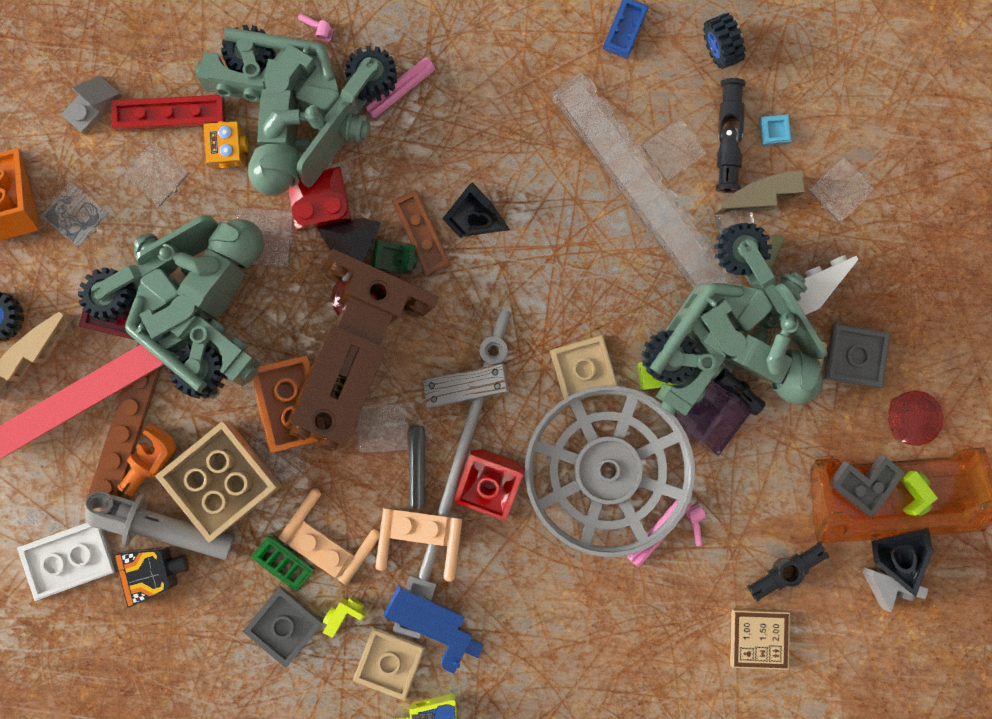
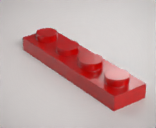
M220 95L111 100L112 128L115 131L194 127L220 121L225 122L224 97Z

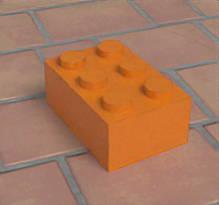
M307 355L260 366L257 375L251 381L270 454L317 442V440L312 438L304 441L289 435L290 429L285 428V424L310 368ZM319 416L315 417L317 428L325 429L324 419Z

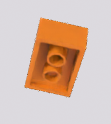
M19 148L0 153V241L39 230L37 208Z

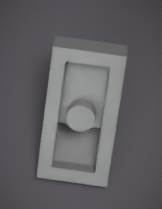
M101 76L95 77L72 88L79 95L61 115L77 130L86 135L111 108V100H118L121 94Z
M864 567L863 574L882 609L892 612L896 596L914 601L915 597L890 575ZM920 585L916 597L926 599L928 588Z

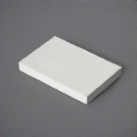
M88 523L17 547L34 601L118 571L105 530L92 527Z

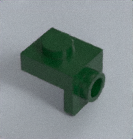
M376 240L371 266L397 274L412 273L417 263L416 246Z

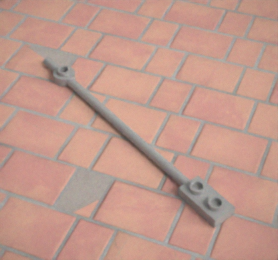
M500 309L492 337L486 338L480 345V356L484 361L483 367L500 364L507 356V345L503 341V337L511 315L509 311ZM491 346H496L499 349V353L496 356H491L488 353V349ZM485 397L472 400L438 510V516H449ZM428 544L418 577L410 574L406 589L432 600L437 582L429 580L439 549V545ZM396 622L392 630L418 639L421 636L420 633Z

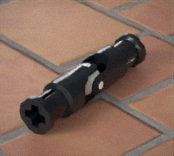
M726 78L721 80L723 102L719 106L718 138L721 144L717 153V168L719 169V184L716 185L715 189L717 192L735 193L741 189V186L738 185L739 169L742 167V153L738 142L741 143L744 130L745 104L742 103V89L746 85L744 79ZM734 120L739 122V130L731 126L723 129L728 121Z

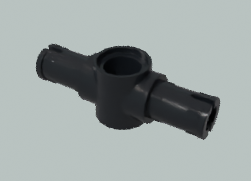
M818 542L800 555L796 553L789 558L777 559L772 568L767 571L768 574L748 585L747 588L749 592H752L751 595L755 601L758 602L776 589L782 590L787 586L795 587L803 581L804 576L809 573V569L828 559L829 555L827 552H824L825 548ZM788 565H792V576L790 578L784 579V568Z

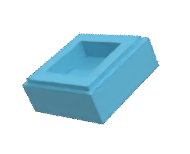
M788 114L765 116L759 119L762 146L789 144L792 141Z

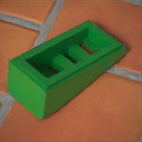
M274 534L269 535L251 556L259 565L295 592L298 591L315 570ZM272 546L276 548L269 558L264 556ZM281 553L284 554L285 557L276 566L273 562ZM292 560L294 564L287 573H284L282 569ZM300 566L304 570L294 581L290 577Z

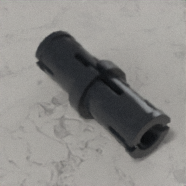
M723 368L718 376L714 378V382L729 394L732 401L742 404L751 414L758 415L764 409L765 401L753 393L745 381H739L726 368Z

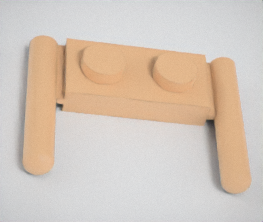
M313 488L278 538L334 578L348 585L379 540L380 532L376 529L371 530L358 551L353 555L352 552L310 523L304 521L321 496L320 490Z
M383 508L376 569L384 571L387 568L390 538L447 546L444 579L448 582L453 581L456 574L462 519Z

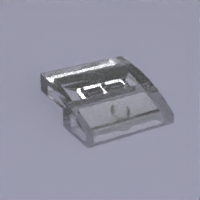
M237 208L236 219H245L253 222L259 227L264 237V250L258 260L252 265L289 267L294 225L292 211Z

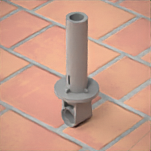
M103 491L94 492L86 499V522L92 527L121 534L122 546L127 547L131 539L137 534L227 560L234 539L233 535L222 533L212 542L208 543L194 524L146 510L147 505L144 506L145 494L140 493L135 502ZM95 508H103V509H105V510H104V511H101V512H97V511H94L93 509H95Z

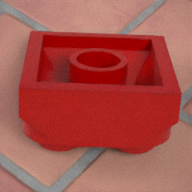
M340 166L325 169L311 187L305 186L301 178H299L298 185L288 189L292 216L297 231L351 220Z
M485 449L471 450L453 502L506 521L525 469L517 461Z

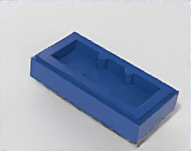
M622 0L603 45V50L628 59L649 6L635 0Z

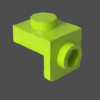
M906 470L900 481L915 500L907 505L903 511L908 515L922 516L932 509L933 506L931 504L938 497L930 489L931 483L923 473Z

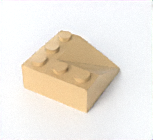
M231 421L220 422L155 475L208 543L216 539L283 486Z

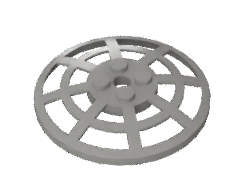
M621 386L588 388L572 394L557 403L536 427L529 442L525 458L527 493L533 509L541 522L555 537L566 545L583 553L596 556L618 557L634 554L662 540L675 528L684 515L691 500L695 483V462L692 447L686 432L677 418L661 408V403L653 397ZM598 395H620L627 397L621 413L598 412L590 415L586 414L580 400ZM637 402L644 403L656 411L669 424L673 432L657 439L656 435L645 424L632 417ZM571 406L577 421L572 423L562 433L555 446L539 441L551 420L563 409ZM601 420L618 421L613 437L600 438L597 437L591 423ZM629 425L640 431L648 439L649 444L635 450L628 442L624 441ZM581 428L588 443L580 450L579 454L564 450L563 447L568 439ZM678 442L684 460V483L682 489L666 484L667 463L663 449ZM535 452L551 457L550 480L553 492L540 499L535 491L533 479ZM654 453L658 464L657 481L642 476L641 460ZM559 460L575 465L574 474L576 480L562 487L558 477ZM606 462H611L616 467V473L611 478H604L600 472L601 466ZM638 487L653 491L647 503L635 512L628 498L635 493ZM580 490L592 501L587 516L575 509L566 497ZM662 495L677 499L678 503L667 521L648 536L640 520L654 509ZM559 502L569 515L583 523L584 527L580 541L558 528L548 517L544 509ZM618 503L625 516L623 519L612 521L598 520L602 504ZM630 526L637 539L634 543L616 547L591 545L595 528L613 530Z

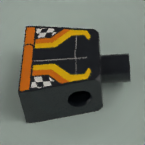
M168 547L127 550L114 555L127 608L178 585L176 574L189 570L186 555L171 557Z

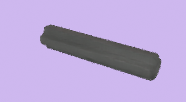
M410 426L409 507L421 509L425 506L424 426Z

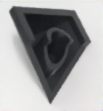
M473 182L468 185L442 218L460 238L510 230L492 202Z
M360 218L318 227L317 229L330 251L333 248L364 262L381 223Z
M929 528L871 541L875 564L916 597L933 553Z

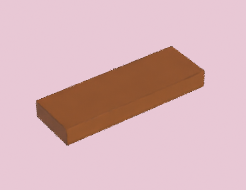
M417 190L392 200L411 245L416 246L415 253L426 277L451 266Z

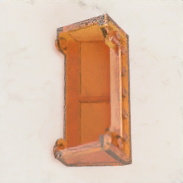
M970 445L957 448L951 457L892 461L902 471L921 472L930 481L931 485L929 487L938 499L931 504L933 506L932 509L922 516L908 515L903 511L915 499L901 481L896 485L873 518L866 516L830 486L829 481L841 466V461L834 459L833 456H823L816 459L810 469V482L817 543L877 540L929 528L931 535L984 532L992 524V469L985 447L973 448ZM873 463L851 465L865 476Z

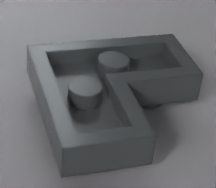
M882 455L878 456L865 476L850 463L843 461L828 482V485L866 516L873 518L905 472Z

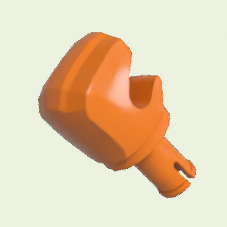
M153 424L147 425L143 434L151 439L155 451L151 452L145 442L139 443L136 446L138 455L131 454L127 461L131 469L118 485V489L121 492L127 489L124 494L131 497L134 496L136 490L146 477L156 478L155 475L166 467L177 449L172 436Z

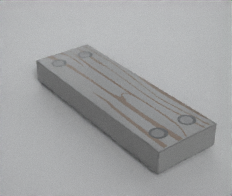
M504 364L423 380L427 408L430 409L509 393Z

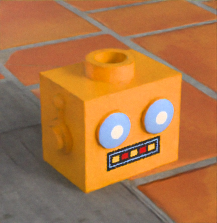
M237 121L203 124L206 163L211 168L228 170L232 167L246 166L245 152H249V143L247 136L244 135L243 128Z

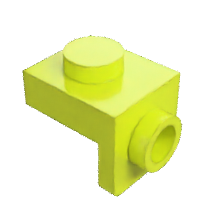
M350 597L348 600L343 598L336 609L332 607L329 609L323 620V623L327 624L323 633L333 638L347 613L362 621L367 614V611L363 609L364 605L354 598Z

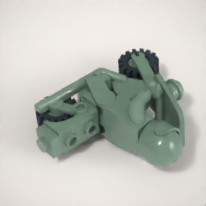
M242 25L243 30L238 29V27H226L224 32L225 39L222 41L224 48H221V53L227 67L224 66L219 53L204 52L202 61L198 62L196 66V78L199 80L204 91L215 92L223 97L233 96L244 98L251 102L260 101L257 136L259 147L254 150L248 164V177L251 184L260 193L270 196L280 195L289 188L298 185L299 178H301L305 186L311 187L345 141L356 140V143L361 144L363 139H368L370 122H366L365 115H360L359 117H355V115L359 114L367 102H372V97H376L378 102L382 100V94L387 98L390 96L389 90L394 91L395 83L397 84V73L393 57H389L385 49L381 53L380 47L375 46L374 51H371V46H366L365 52L362 51L361 47L356 49L357 56L352 52L349 56L350 61L347 60L345 63L347 84L342 89L340 95L327 50L321 43L266 34L263 29L258 31L257 26L253 25L251 30H249L248 25ZM301 121H308L313 128L318 129L319 133L314 140H310V138H296L298 124H301Z
M204 215L159 240L152 233L141 235L134 243L135 259L140 266L130 265L119 272L112 268H101L102 272L98 269L93 270L94 276L92 277L87 274L84 278L88 282L86 284L81 282L80 284L84 291H78V296L83 298L79 300V304L84 307L83 310L90 316L109 323V320L113 323L118 322L117 317L124 319L127 317L124 312H130L125 325L127 333L169 368V373L174 374V376L170 377L171 382L176 384L174 387L182 391V393L200 399V397L215 399L220 394V390L217 387L222 389L225 385L221 383L222 379L227 380L229 378L233 382L244 386L255 378L261 365L260 362L245 351L248 346L236 336H233L232 339L226 336L224 333L227 329L214 318L219 320L225 312L244 277V272L238 267L248 269L262 254L265 245L263 234L257 225L245 219H234L227 223L220 221L218 223L213 217ZM207 249V251L203 254L202 257H194L195 255ZM179 266L182 268L181 272L186 276L180 285L170 275Z
M739 223L730 225L731 227L722 230L723 234L717 237L719 243L714 245V249H718V254L714 255L716 259L720 260L719 266L721 268L725 267V271L728 273L744 275L753 288L721 283L698 284L694 287L667 329L658 332L657 335H652L650 342H646L644 345L646 350L642 351V356L645 361H642V366L647 369V373L656 380L675 384L670 386L663 384L655 396L662 401L660 407L673 416L677 412L686 416L691 407L704 397L706 386L711 379L716 378L723 367L721 364L724 360L767 382H771L772 389L784 401L793 405L810 403L818 397L822 390L823 376L820 371L821 364L814 358L823 359L828 353L797 302L801 299L799 296L801 292L805 293L807 290L804 284L806 280L799 274L790 272V274L783 273L781 275L780 283H774L776 282L775 276L765 262L766 259L771 257V254H768V250L772 249V244H767V240H770L769 235H764L763 232L765 230L762 227L757 228V224ZM781 323L782 331L776 335L771 347L766 344L768 338L766 333L769 328L776 327ZM756 325H758L759 331H755L753 337L749 334H742L736 331L739 330L748 332ZM790 334L801 351L797 349L787 350L791 340L788 338ZM698 347L701 352L694 351V349Z

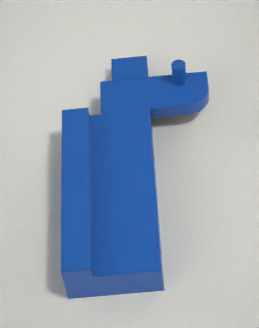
M400 585L397 586L383 614L385 618L447 645L448 647L442 657L441 665L446 671L453 674L460 667V661L464 653L478 658L484 645L471 639L472 635L459 628L465 619L461 613Z

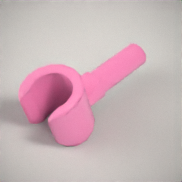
M302 13L299 14V20L317 29L315 37L322 41H331L333 29L328 22L323 20L318 22Z
M697 504L691 507L686 514L694 530L696 546H702L699 522L706 519V514L703 508Z

